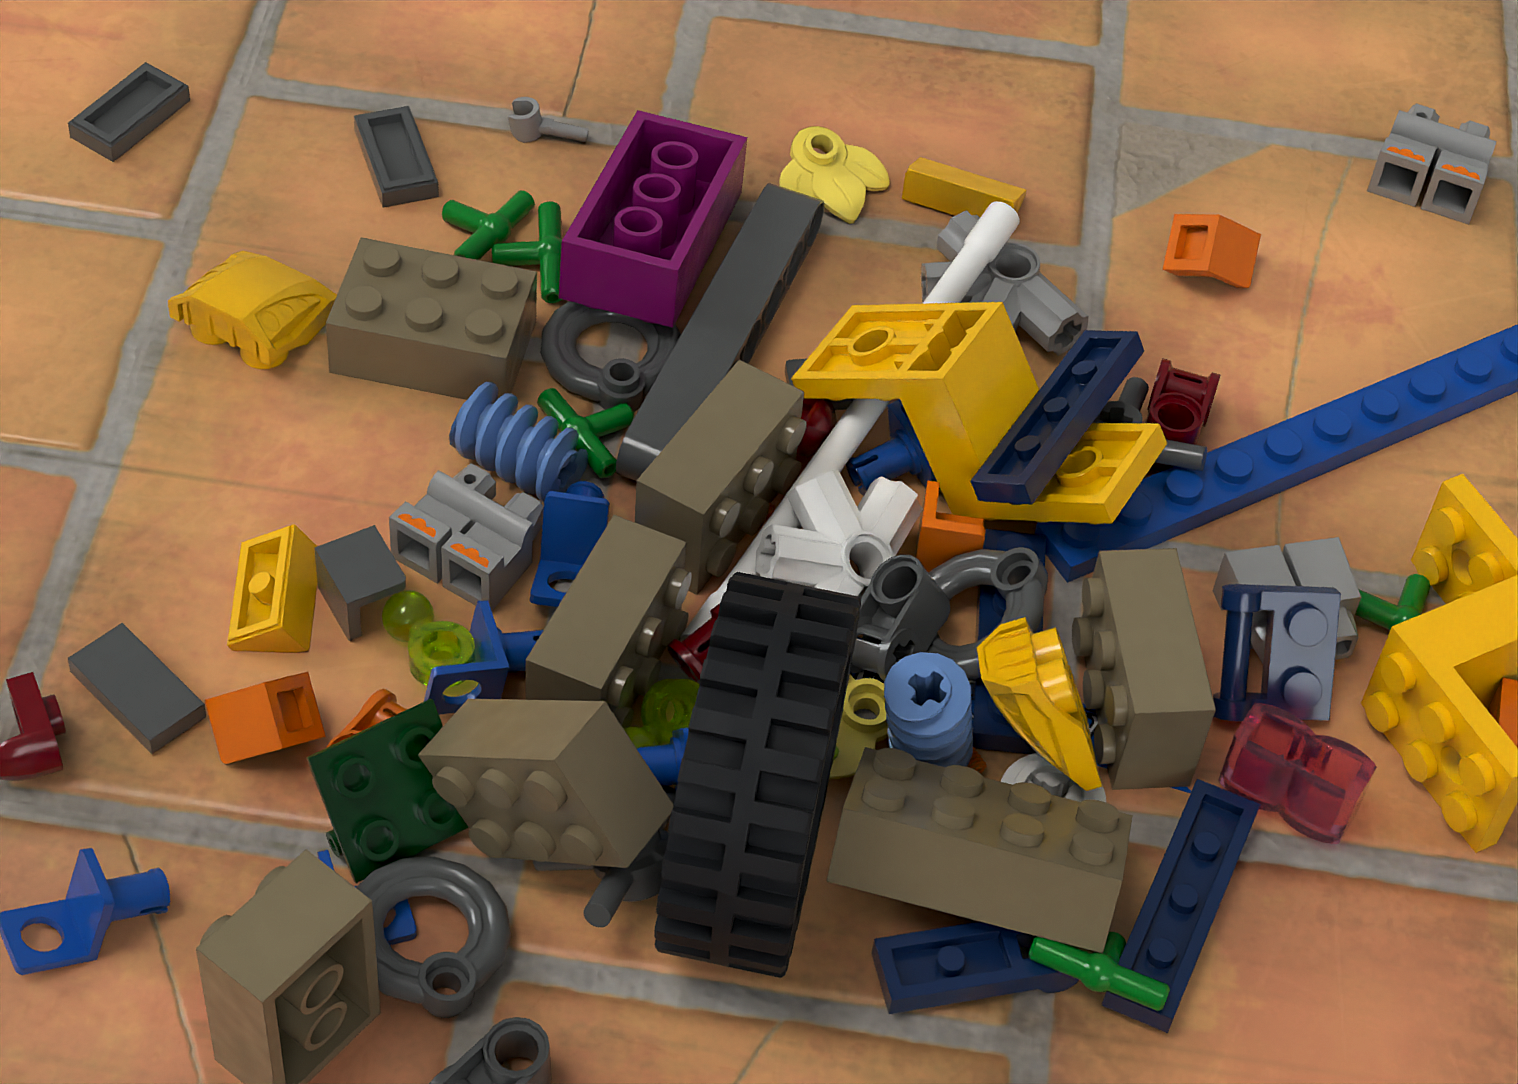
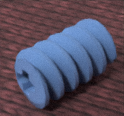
M484 382L460 408L451 426L449 434L450 445L456 448L462 457L472 460L476 459L481 468L487 471H496L503 481L516 482V485L522 492L532 495L536 494L543 504L549 491L565 493L571 484L580 481L587 467L588 453L586 449L575 451L579 437L577 430L566 428L557 435L558 422L556 418L546 416L537 423L538 410L535 406L525 405L517 411L518 399L514 394L505 393L498 398L497 385L493 382Z
M919 652L903 657L891 667L884 682L889 748L903 750L911 754L918 761L942 767L951 765L967 767L973 755L971 685L965 671L952 659L938 653Z

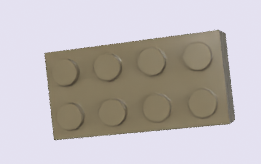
M865 747L842 809L827 882L1103 953L1123 881L1133 815L1119 812L1114 806L1099 800L1079 802L1051 795L1048 790L1033 783L1020 782L1012 785L985 778L978 771L966 766L951 765L942 767L918 761L911 754L900 749L883 748L875 750Z

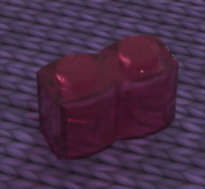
M1254 703L1233 736L1218 781L1225 790L1261 804L1260 810L1278 812L1286 823L1301 834L1323 843L1339 844L1360 808L1377 766L1365 753L1355 746L1334 737L1315 735L1306 723L1290 712L1272 705Z

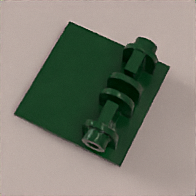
M433 699L426 700L306 757L333 827L332 830L326 832L328 843L337 857L344 855L355 883L364 880L376 869L397 860L409 858L469 828L456 808L437 793L432 784V774L418 756L443 727Z

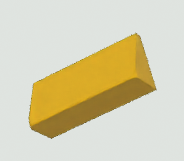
M919 157L909 165L905 173L901 199L954 216L967 210L971 215L981 217L988 206L995 201L1008 204L1018 214L1027 190Z
M295 524L241 542L227 646L232 651L298 653L308 651L310 648L317 590L314 549L317 545Z

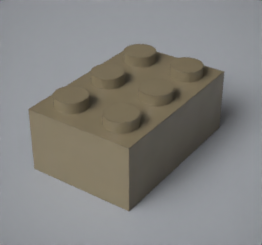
M361 237L326 321L329 373L465 400L484 382H493L497 385L498 398L505 393H512L536 323L537 271Z
M741 360L737 361L637 479L635 523L687 542L685 570L692 573L688 591L696 595L713 575L721 577L726 572L734 558L738 543L746 534L753 536L758 532L768 514L769 503L774 500L778 493L786 495L797 480L801 470V462L796 460L798 446L806 430V421L801 419L804 391Z
M613 515L526 658V700L605 701L628 734L634 715V710L631 709L639 695L648 697L651 694L661 670L662 662L659 660L671 641L674 639L680 641V636L685 631L688 623V612L681 610L692 579V573L685 570L687 542Z
M1177 548L1099 551L1092 578H1085L1083 581L1082 617H1075L1072 623L1073 650L1076 656H1084L1087 669L1083 675L1084 703L1087 709H1095L1098 721L1094 731L1096 760L1098 764H1107L1112 790L1190 786L1216 709Z
M467 699L418 754L433 776L432 784L437 793L456 808L470 828L469 837L473 844L484 854L493 858L628 868L671 815L674 807L672 801L605 701Z
M307 849L287 867L279 866L269 872L259 884L255 895L232 916L224 915L217 919L207 929L200 941V945L196 948L215 1060L244 1084H307L381 1013L372 900Z

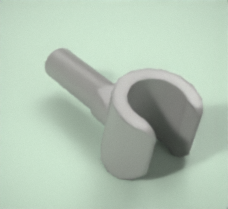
M519 97L513 100L514 114H510L508 120L511 132L518 141L523 143L532 142L541 137L542 134L548 136L555 135L581 142L587 141L588 128L541 117L539 104L533 98Z

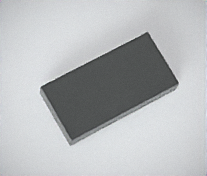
M145 62L68 122L70 138L114 162L190 101L189 86Z
M409 106L354 116L355 133L382 207L439 197L438 180Z
M123 623L67 658L70 672L151 754L206 718L205 704Z

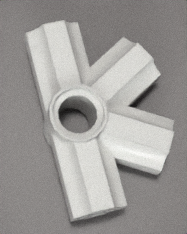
M832 469L816 476L786 493L803 529L773 524L764 529L760 545L756 550V572L761 577L854 595L861 599L870 584L874 572L883 562L896 556L922 512L923 508L917 499L918 494L902 481L895 482L881 476L871 483L859 505L856 506L838 469ZM849 559L857 565L860 576L852 569Z

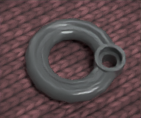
M569 301L555 310L544 326L541 336L540 353L550 375L570 392L598 401L603 409L626 403L634 412L644 402L681 333L676 323L673 328L656 323H647L637 318L602 309L589 308L583 304ZM605 322L622 323L635 328L644 336L647 342V352L638 363L629 359L618 358L608 362L604 368H599L587 363L580 357L576 349L577 339L590 326Z
M1024 547L1013 548L1008 551L979 549L956 555L929 572L946 594L949 601L955 595L970 587L978 585L995 586L1003 599L1006 600V611L1001 622L994 630L1000 624L1026 617L1033 633L1036 632L1044 614V595L1047 591L1048 573L1036 553L1031 549ZM937 632L926 653H938L950 658L965 671L968 681L981 678L977 647L989 635L975 643L958 646L947 644L941 640Z
M438 857L404 858L372 871L356 887L372 900L379 991L383 994L422 1004L428 1012L436 1017L451 1018L464 1012L472 1004L475 990L481 988L502 966L511 939L507 906L491 882L466 865ZM430 895L445 899L459 908L467 920L469 934L465 945L457 953L440 952L430 956L421 963L406 959L391 948L385 938L383 924L387 913L397 903L414 896ZM439 988H450L454 990L456 994L444 995L437 993L435 990Z

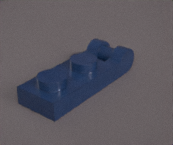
M980 921L874 939L871 952L888 1014L1036 989L1046 993H1057L1073 987L1078 983L1079 979L1031 961L1030 958L1023 959L1020 947H1027L1030 950L1035 936Z

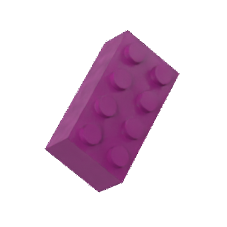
M637 110L562 239L559 298L583 304L589 308L602 309L637 318L647 323H656L673 328L742 193L748 137Z

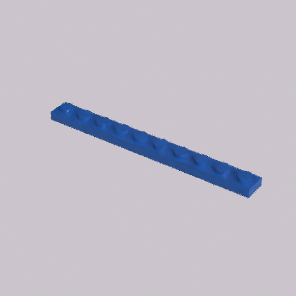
M1518 324L1207 452L1203 471L1173 466L1144 478L1112 524L1038 522L1034 534L1046 535L1045 554L1068 583L1094 572L1099 551L1148 549L1518 392Z

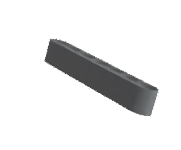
M771 183L764 187L629 426L616 461V473L618 475L637 481L737 361L741 360L749 364L816 239L824 213L825 203L823 200Z

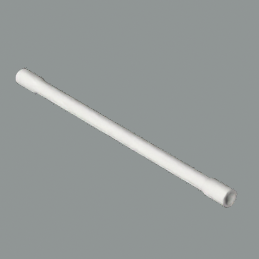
M999 201L992 202L965 238L963 248L923 304L960 303L983 269L996 258L1019 225L1020 218L1011 206ZM854 399L789 491L832 469H838L841 472L890 401ZM786 495L719 589L712 593L680 636L681 642L711 619L710 610L720 604L723 593L726 592L727 583L734 573L741 572L760 576L756 572V550L760 545L764 529L772 524L801 529L802 526Z

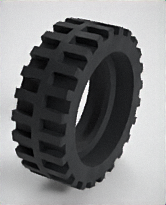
M736 572L730 577L726 592L723 593L720 602L718 618L714 622L707 657L703 663L697 698L692 709L688 727L689 733L685 752L681 760L674 807L671 811L668 828L669 836L661 870L662 881L656 907L658 916L654 937L656 938L655 948L658 952L778 978L785 976L807 889L843 713L860 617L861 600L858 596Z

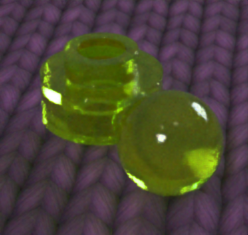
M404 590L395 593L386 601L382 610L383 626L394 639L408 642L409 667L417 681L427 686L431 670L437 666L476 663L475 643L472 634L465 627L454 622H434L433 606L423 594L412 590ZM465 680L453 683L447 688L459 685Z
M668 678L660 680L650 687L644 696L641 706L643 726L641 728H624L636 748L670 744V739L673 737L672 731L689 727L692 709L695 706L699 689L697 682L688 679ZM671 701L675 712L672 720L668 722L666 709Z

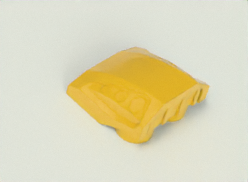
M239 251L231 254L226 261L205 273L185 292L171 297L168 300L170 318L179 322L184 319V323L190 325L193 337L199 342L208 345H219L229 342L230 346H238L240 348L242 360L250 367L270 369L282 364L288 357L290 350L307 345L326 325L337 294L316 279L268 256Z
M1026 617L1000 624L977 647L981 679L996 707L1013 729L1041 757L1072 779L1081 788L1089 791L1102 787L1088 719L1070 665H1068L1057 628L1054 627L1033 633Z

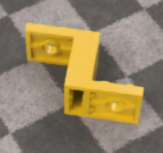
M1003 302L852 305L791 378L794 386L804 391V398L830 399L832 401L844 399L891 401L900 399L937 482H940V489L948 507L954 515L981 518L989 521L999 519L1036 521L1041 523L1052 521L1089 523L1094 525L1112 524L1167 445L1160 424L1092 423L1032 505L978 501L971 484L972 478L1039 391Z
M1460 474L1442 482L1411 558V562L1415 565L1418 574L1423 575L1429 580L1430 585L1445 602V605L1391 627L1361 705L1365 709L1366 716L1371 725L1379 732H1383L1400 754L1405 768L1411 777L1421 782L1440 806L1447 824L1455 832L1460 833L1473 851L1477 853L1497 844L1518 803V748L1488 711V707L1502 678L1518 680V538L1466 476Z

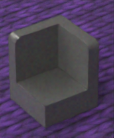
M375 525L314 548L318 589L347 639L350 641L361 637L360 607L403 591L406 588V577Z

